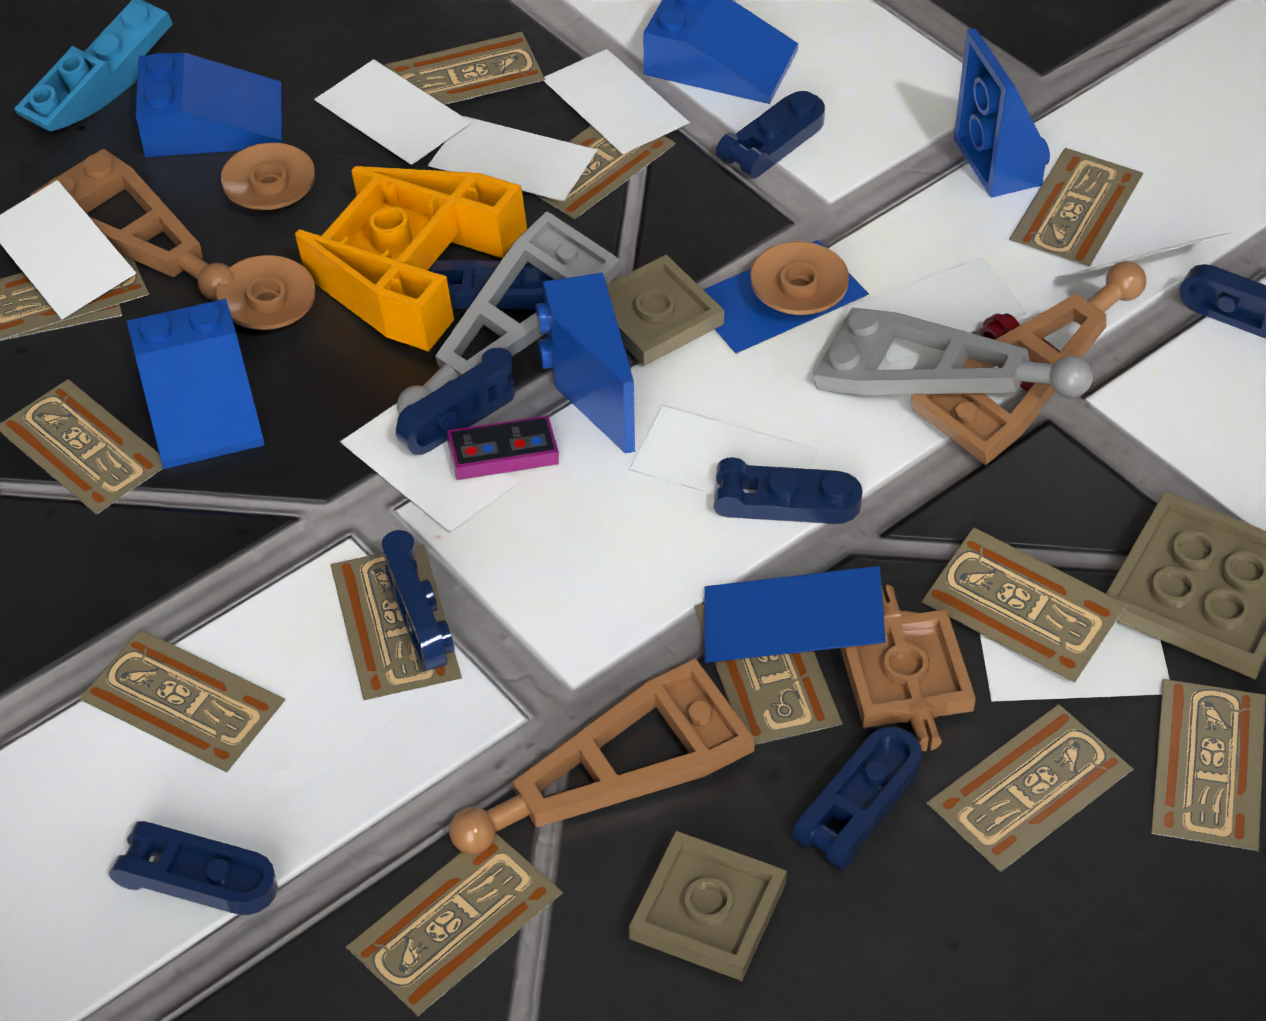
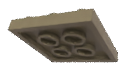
M1165 491L1106 593L1127 604L1117 621L1256 680L1266 660V531Z

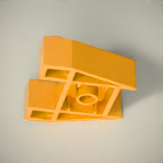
M355 166L351 171L357 196L325 233L319 236L300 229L295 233L302 265L311 274L314 284L385 337L429 352L454 321L447 277L428 271V269L451 242L504 258L514 242L527 230L521 185L481 173Z

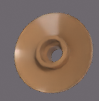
M263 143L247 147L233 155L226 162L221 172V184L226 196L240 206L255 210H272L293 204L310 191L315 181V168L311 158L301 149L283 143Z
M795 241L775 245L759 255L751 269V286L756 296L767 306L777 311L794 315L815 314L833 307L844 297L849 284V272L840 256L824 246L810 242Z
M274 255L250 257L229 267L234 276L233 281L230 284L218 282L216 287L217 301L227 300L232 321L243 327L259 330L281 328L296 322L310 310L315 299V284L308 270L294 260Z

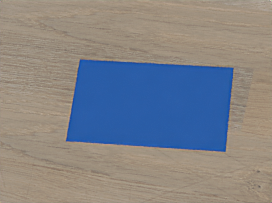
M819 240L812 242L824 246ZM751 269L703 289L724 309V324L715 330L736 354L869 295L849 273L847 292L836 305L815 314L794 315L777 311L764 304L756 296L751 286Z
M880 566L705 586V663L886 643Z

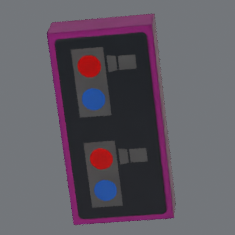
M548 415L447 431L448 446L457 480L559 464V451Z

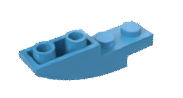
M131 0L85 51L72 46L14 108L17 115L48 131H54L79 122L101 110L138 80L139 56L146 55L173 25L168 12L143 0Z

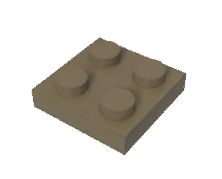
M667 255L607 285L623 345L643 366L724 324V309Z
M676 831L629 925V939L743 981L786 885L787 870Z

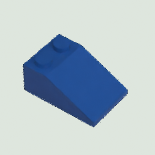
M662 0L643 32L644 75L766 104H771L798 51V43L733 0Z
M968 29L966 32L954 141L991 198L1042 186L1045 165L1050 161L1047 142L1040 136L1015 85L977 29Z
M156 53L139 56L136 119L145 157L240 151L257 144L283 143L281 81L188 53Z
M596 273L543 281L544 303L536 304V316L540 334L546 333L545 339H538V351L542 369L551 368L556 389L624 453L635 452L634 380L604 274Z
M226 299L127 321L163 469L264 446L263 435Z

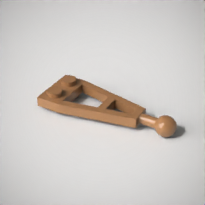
M104 148L29 194L32 196L58 180L83 211L88 213L125 189L146 212L145 215L121 230L89 216L121 255L171 277L186 271L198 280L200 292L211 301H217L216 287L218 282L230 284L234 279L228 265L223 263L208 264L202 260L203 255L200 243L132 167ZM164 232L176 247L167 251L147 241Z
M1118 262L1108 271L1106 285L1087 301L1078 294H1074L995 340L1028 349L1029 359L1033 362L1055 364L1059 359L1066 356L1083 358L1106 328V314L1104 312L1118 300L1130 301L1139 297L1146 287V274L1142 267L1135 262ZM1073 321L1081 325L1060 353L1042 341L1043 338ZM968 358L963 368H993L996 365ZM1035 383L1011 414L983 393L914 394L911 397L912 409L983 464L987 465L1025 432L1056 391L1052 385Z
M695 658L646 682L513 781L514 794L516 796L486 811L478 807H468L460 810L451 820L449 827L450 839L453 845L463 853L478 854L484 852L492 845L497 831L527 816L530 817L535 827L538 828L705 777L754 752V737ZM656 707L689 754L617 776L600 748ZM579 763L583 764L595 782L547 798H543L540 793Z

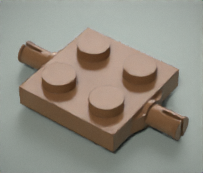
M885 585V592L882 589L886 643L840 648L863 728L900 722L911 723L915 737L921 745V751H927L928 743L930 750H934L942 743L934 719L939 716L974 711L976 697L947 609L924 613L901 611L895 597L894 588L890 585Z

